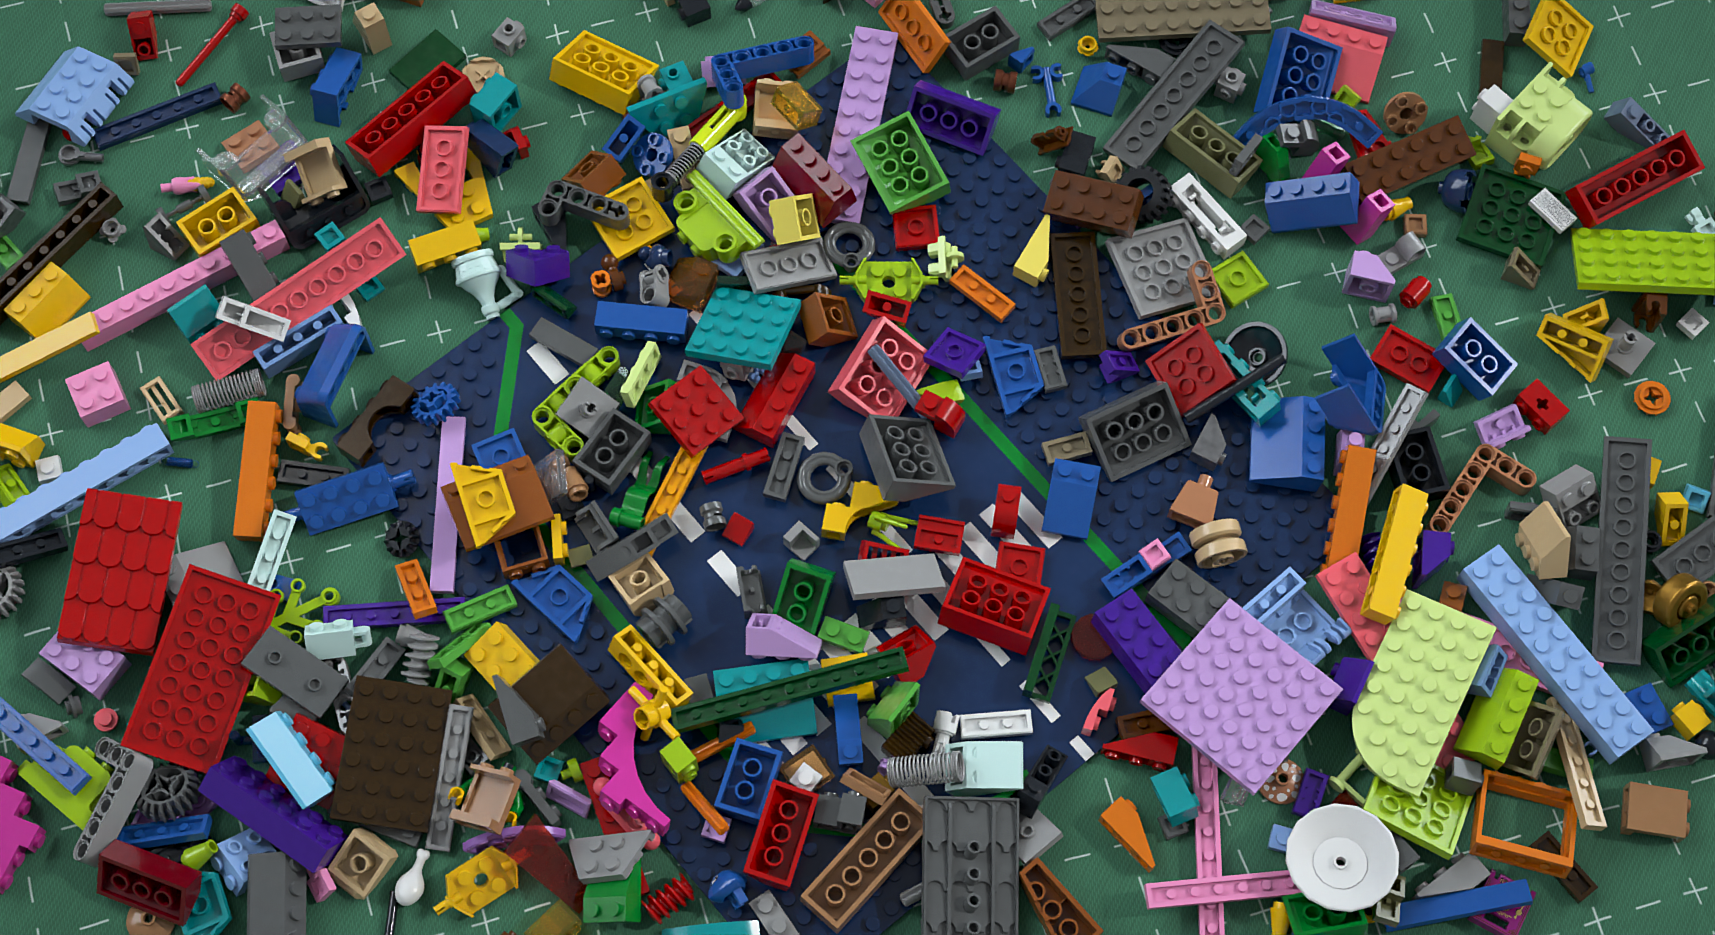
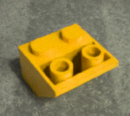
M0 423V461L7 459L17 467L24 468L27 466L34 469L36 465L35 460L39 459L46 444L37 435Z

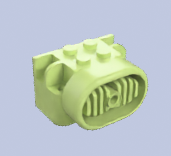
M1549 62L1496 118L1484 142L1489 148L1513 165H1515L1520 152L1542 158L1539 168L1546 170L1579 136L1593 115L1592 110L1577 100L1574 93L1564 86L1567 81L1566 78L1562 77L1557 81L1549 75L1553 66L1552 62Z

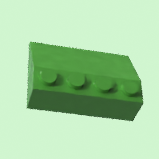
M909 111L850 140L890 214L931 203L951 193L947 177Z

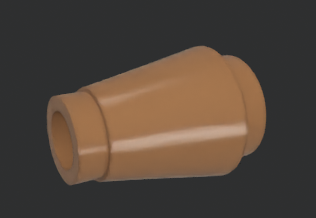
M575 466L566 467L563 470L567 497L572 501L585 499L588 496V485Z

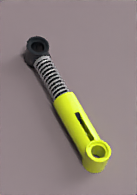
M745 95L744 105L739 109H729L723 104L689 141L687 149L670 165L668 170L658 172L652 176V196L656 201L660 203L670 201L674 196V189L677 187L678 182L690 171V168L702 158L705 152L715 147L736 122L746 118L747 99Z

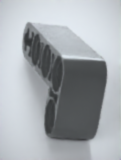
M554 180L549 183L538 205L541 222L546 226L556 225L564 211L616 230H624L630 225L629 211L625 204L561 180ZM557 192H562L559 196L554 195ZM576 200H583L581 203H574ZM597 207H603L600 211L595 210ZM547 211H554L551 214H545Z

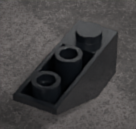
M1047 744L1023 782V789L1018 790L1015 798H1019V813L1030 819L1033 818L1066 762L1067 755Z

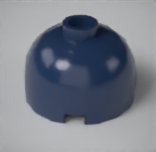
M1457 169L1451 171L1444 181H1440L1438 194H1441L1442 202L1449 210L1466 213V207L1476 184L1472 182V177H1476L1475 170Z

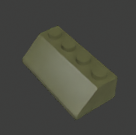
M1196 108L1169 131L1162 146L1230 199L1244 187L1263 162L1262 158L1254 154L1236 177L1228 173L1235 158L1245 146Z

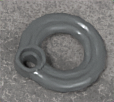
M844 221L836 223L828 229L823 237V248L826 256L832 263L843 267L847 272L853 273L857 271L864 258H866V261L870 260L875 251V239L872 232L865 225ZM843 234H854L861 239L862 248L857 253L843 254L836 247L837 239Z
M819 452L812 454L803 461L798 469V488L803 496L813 503L824 505L834 503L841 499L850 488L853 465L849 460L843 459L835 453ZM827 465L835 469L838 480L832 489L820 491L811 484V473L818 466ZM844 467L848 468L847 473H841L840 470Z

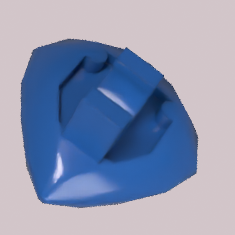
M732 870L719 872L712 879L708 898L716 903H723L729 899L735 910L740 908L748 901L744 893L748 881L747 877L740 872Z

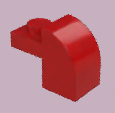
M928 390L924 391L915 406V412L934 421V429L953 439L965 421V412L960 405L947 396L944 399Z
M998 484L991 536L1014 540L1022 487Z

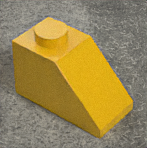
M1680 492L1657 493L1654 514L1657 533L1661 536L1662 540L1661 546H1672L1685 536L1689 503Z

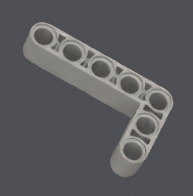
M102 737L97 742L94 752L98 758L115 766L116 769L73 850V858L95 868H98L99 854L117 839L152 772L154 764L151 758L127 747H122L120 742L109 737Z

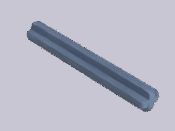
M878 344L872 346L868 350V354L915 410V406L921 398L919 393ZM917 413L921 419H927V417Z

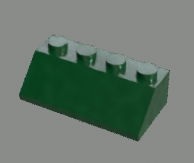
M1715 594L1709 596L1706 603L1698 608L1694 615L1680 618L1681 621L1671 628L1664 625L1642 639L1641 650L1647 663L1669 688L1677 685L1715 660Z

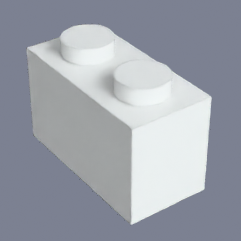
M1495 84L1489 90L1485 88L1477 96L1478 101L1473 105V113L1470 117L1487 134H1489L1496 118L1513 101Z

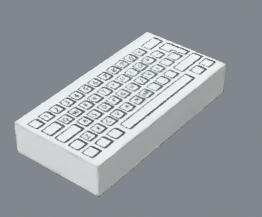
M1546 188L1528 203L1559 234L1565 231L1577 219Z

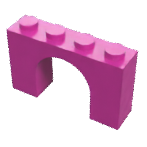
M1334 142L1319 152L1302 178L1339 174L1351 157L1337 142ZM1379 189L1368 195L1359 206L1358 224L1342 225L1340 227L1358 245L1372 237L1395 204Z

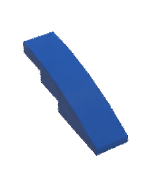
M1179 531L1162 542L1171 559L1154 571L1151 570L1139 553L1101 579L1114 599L1164 571L1175 559L1181 560L1192 553V549Z

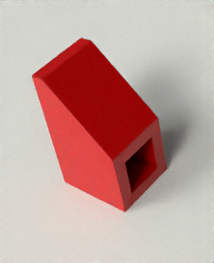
M152 10L130 12L127 17V24L133 51L136 53L138 61L158 58L157 31Z

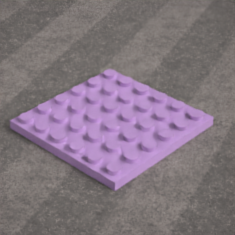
M1229 598L1142 697L1139 703L1254 796L1342 692L1343 688Z

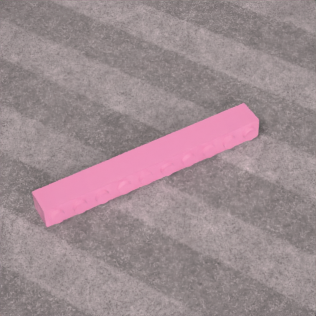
M276 220L251 231L256 241V244L253 245L257 253L262 251L267 260L290 249L287 239ZM220 247L92 312L95 315L100 334L82 342L87 352L167 312L168 308L204 284L210 290L238 274L224 250Z

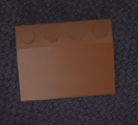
M529 455L493 467L502 469L516 515L483 546L555 519ZM452 482L440 487L466 552L477 549L456 483Z

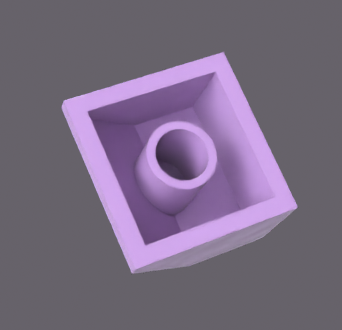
M1355 250L1346 269L1342 293L1386 303L1396 280L1377 255H1373L1368 251Z

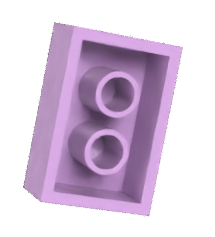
M58 631L39 652L47 662L99 701L103 699L132 665L118 651L58 643Z

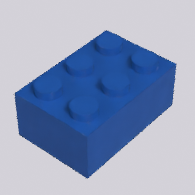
M1471 317L1458 322L1432 353L1452 375H1457L1459 382L1478 401L1493 396L1518 365Z
M736 738L714 804L715 810L719 814L758 825L772 780H777L783 761V752Z

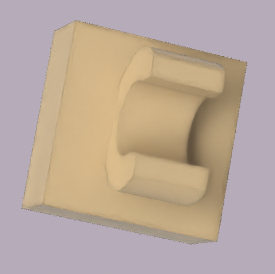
M1110 155L1108 160L1101 161L1103 168L1095 172L1100 179L1115 183L1117 179L1121 178V174L1125 169L1117 156Z

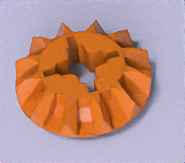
M1656 381L1641 383L1633 393V402H1636L1638 410L1644 411L1646 415L1654 414L1657 416L1660 413H1664L1671 402L1670 393L1667 388ZM1649 394H1651L1652 398H1658L1655 400L1654 405L1651 400L1646 399Z

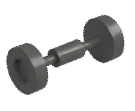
M202 184L197 187L201 194L199 197L191 201L190 199L184 201L167 214H165L162 207L155 209V211L160 213L171 224L168 219L169 217L178 212L181 214L194 207L193 204L201 200L207 203L212 199Z

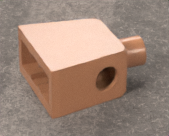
M1201 474L1197 483L1188 480L1172 504L1167 517L1193 528L1212 522L1218 498V491L1210 488L1213 478L1209 475Z

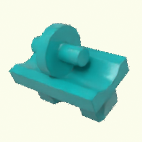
M1702 669L1684 686L1715 717V681Z

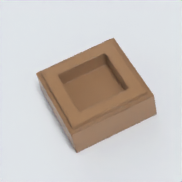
M1404 214V235L1413 231L1417 237L1426 238V214Z

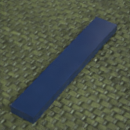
M214 82L95 128L93 137L98 149L102 151L222 104L219 99L221 95Z

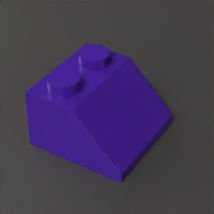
M1429 530L1421 532L1415 543L1418 546L1412 563V589H1417L1436 574L1445 562H1448L1450 555L1454 554L1455 542L1451 541V533Z
M1343 657L1340 663L1335 662L1330 675L1333 676L1332 680L1342 687L1343 690L1329 708L1348 716L1356 705L1375 662L1350 657Z

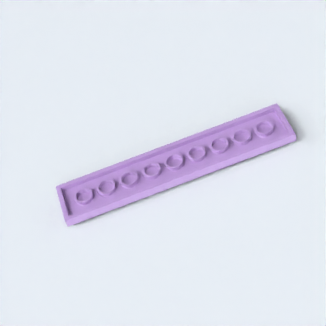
M860 26L855 28L827 163L849 184L857 201L831 223L844 221L860 223L869 175L850 140L880 126L898 40V33Z

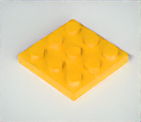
M1540 0L1523 41L1548 63L1552 62V67L1562 76L1569 78L1574 74L1594 26L1565 0Z
M642 176L605 195V197L619 201L628 207L630 225L626 229L616 230L591 221L611 254L618 261L636 253L641 247L648 246L675 232V227L659 202L653 198L652 192ZM597 207L595 210L600 211L603 207Z

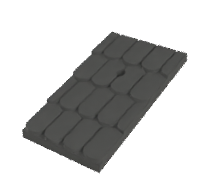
M925 796L922 807L921 935H1018L1019 798Z

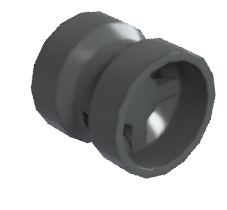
M713 501L700 506L699 511L700 515L704 517L703 526L706 532L718 531L727 526L726 519L722 516L723 507L721 502Z

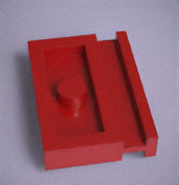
M919 514L913 549L959 556L965 522Z

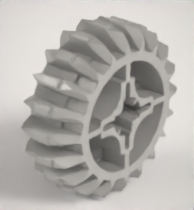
M14 566L0 569V619L2 614L5 617H9L8 611L10 609L17 611L14 605L22 603V599L18 596L25 594V591L22 589L25 586L24 581L21 579L22 575L19 571H16ZM8 583V590L6 595L4 596V590L7 587Z

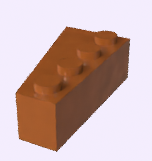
M1038 857L1019 872V883L1047 935L1103 934V929Z

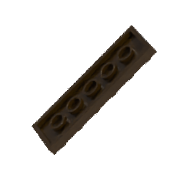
M1095 232L1051 233L1049 238L1061 360L1100 358L1099 354L1107 350Z

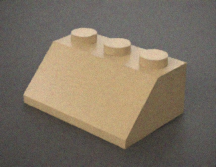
M1544 501L1519 523L1518 533L1515 534V542L1517 547L1521 548L1523 557L1528 560L1531 570L1536 573L1539 580L1567 577L1571 536L1550 503Z

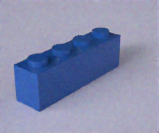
M598 301L594 323L596 335L603 338H611L612 336L622 337L625 340H634L636 338L652 342L666 341L673 345L686 343L689 321L688 309Z

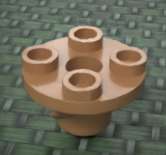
M1414 92L1399 93L1386 104L1383 112L1384 122L1395 133L1414 134L1425 121L1428 106L1423 98Z

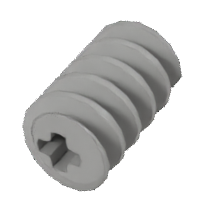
M425 633L410 634L409 637L415 640V643H409L407 647L413 649V652L405 653V656L409 657L411 661L403 662V665L409 669L401 671V674L407 677L406 680L408 682L418 685H429V680L426 677H430L432 672L427 669L429 668L427 661L436 654L432 651L438 649V644L434 641L440 638Z

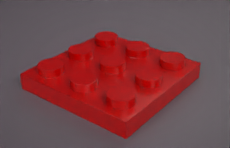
M1198 323L1145 360L1155 379L1168 383L1181 418L1184 417L1183 414L1236 381L1235 376L1203 323Z
M702 365L698 366L648 404L650 409L691 459L744 419L743 415Z
M296 713L292 727L296 733L300 732L303 734L308 742L306 746L311 753L314 751L321 759L322 763L320 766L325 772H330L335 781H337L345 735L300 713ZM270 765L266 778L288 790ZM334 792L317 803V805L327 810L330 809Z

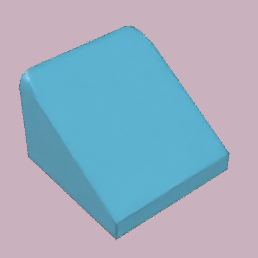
M1686 484L1683 497L1689 503L1688 510L1703 514L1711 492L1691 484Z

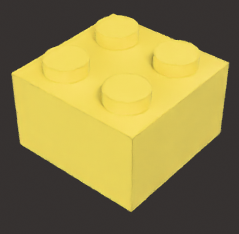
M813 193L769 201V214L773 220V236L777 245L820 238Z

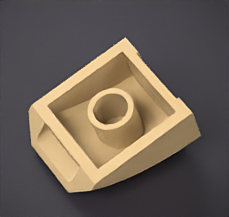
M649 553L608 576L635 616H642L640 610L644 607L650 611L656 608L653 603L655 597L658 596L663 599L666 595L674 593L670 579Z
M362 827L353 829L327 870L337 885L355 899L364 900L398 858V854L395 849L382 841L372 831Z

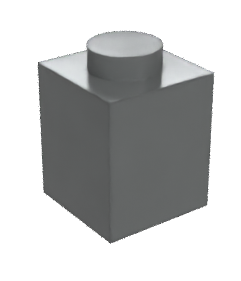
M1454 756L1444 769V789L1472 796L1483 785L1484 775L1481 774L1480 763Z

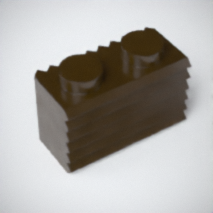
M913 711L882 744L881 751L887 757L901 758L902 756L917 755L922 748L926 750L935 740L933 737L935 730Z

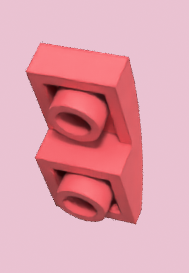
M1108 689L1097 700L1087 716L1081 734L1090 736L1092 730L1097 731L1101 720L1099 716L1106 717L1108 710L1113 712L1117 698L1113 697L1115 689Z

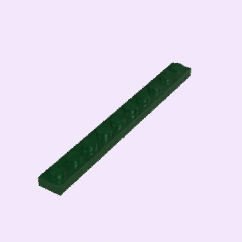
M903 646L672 708V721L674 728L679 733L908 672L909 667Z

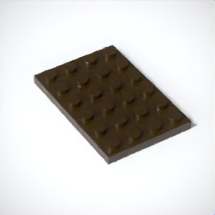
M356 676L330 819L428 833L453 690Z

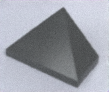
M157 213L143 227L150 249L172 260H176L190 246L160 213Z

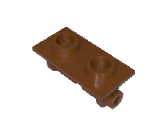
M1056 126L1053 129L1047 130L1046 133H1036L1031 138V143L1040 148L1039 156L1067 147L1071 141L1074 127L1064 128Z

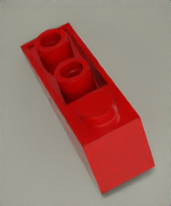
M1153 732L1103 744L1100 754H1104L1110 760L1117 761L1120 758L1128 760V763L1131 765L1142 766L1145 764L1152 766L1153 770L1164 772L1173 766L1179 738Z

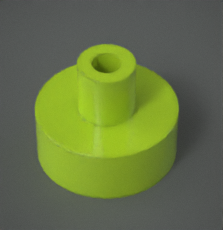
M576 758L567 760L569 768L560 771L563 780L573 777L575 783L584 780Z

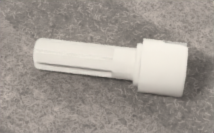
M941 710L936 712L933 725L934 733H936L933 754H939L940 752L943 754L945 752V744H949L950 737L956 735L959 715L952 716L951 712ZM940 755L941 770H942V757H941V755ZM937 764V775H938V778H939L938 764Z

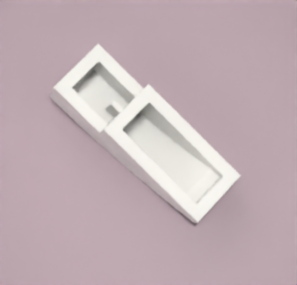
M222 296L215 315L217 319L284 342L291 322L289 319L226 296Z

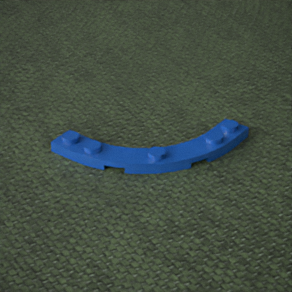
M1301 96L1282 100L1262 109L1244 123L1233 137L1246 146L1255 133L1262 137L1276 129L1279 124L1290 121L1320 119L1345 129L1366 148H1369L1383 131L1365 115L1348 104L1326 97Z

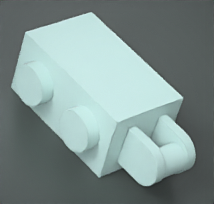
M338 619L331 623L314 622L305 626L304 630L306 650L320 660L355 656L356 648L367 647L372 644L370 627H354L353 620Z

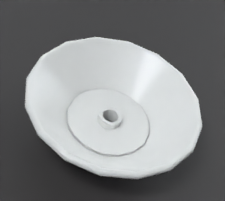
M1334 803L1315 808L1296 822L1287 839L1286 864L1293 883L1307 899L1328 910L1353 912L1372 907L1389 893L1398 876L1399 851L1392 833L1377 816L1358 806ZM1342 860L1345 865L1339 866L1336 861Z

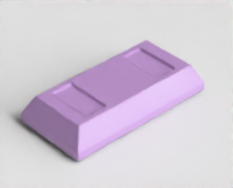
M555 779L549 780L546 790L547 798L587 819L591 799Z

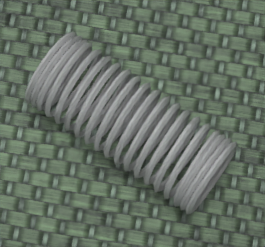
M257 368L252 369V371L249 370V374L245 371V375L242 372L241 376L238 373L237 377L236 375H233V378L229 376V379L225 377V381L221 378V382L217 379V383L213 380V384L209 381V385L205 382V386L201 383V387L199 384H196V386H191V393L195 407L200 414L221 408V406L233 405L235 402L253 397L266 396V388L261 372Z
M960 751L943 752V754L941 752L939 754H923L922 756L920 754L918 756L910 755L909 757L902 756L901 758L889 757L887 761V778L891 788L962 782L965 776L964 759ZM940 755H941V757H942V770H941ZM937 764H938L939 778H938V775H937Z

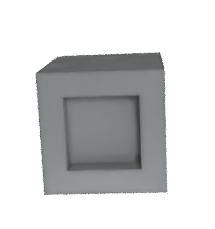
M798 521L783 536V544L802 561H805L820 546V539L802 522Z

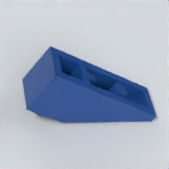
M857 693L833 695L839 767L863 765Z

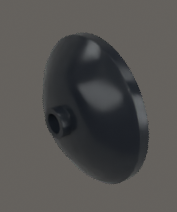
M1264 322L1245 323L1236 328L1225 341L1234 350L1235 354L1233 355L1238 360L1242 358L1249 365L1250 372L1280 353L1286 361L1288 359V347L1284 336L1275 327ZM1262 355V360L1257 362V357ZM1286 364L1263 377L1264 386L1273 383L1282 374Z

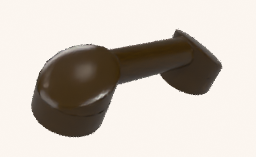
M814 284L772 291L770 295L787 297L788 295H804L815 292L832 295V292L824 285Z

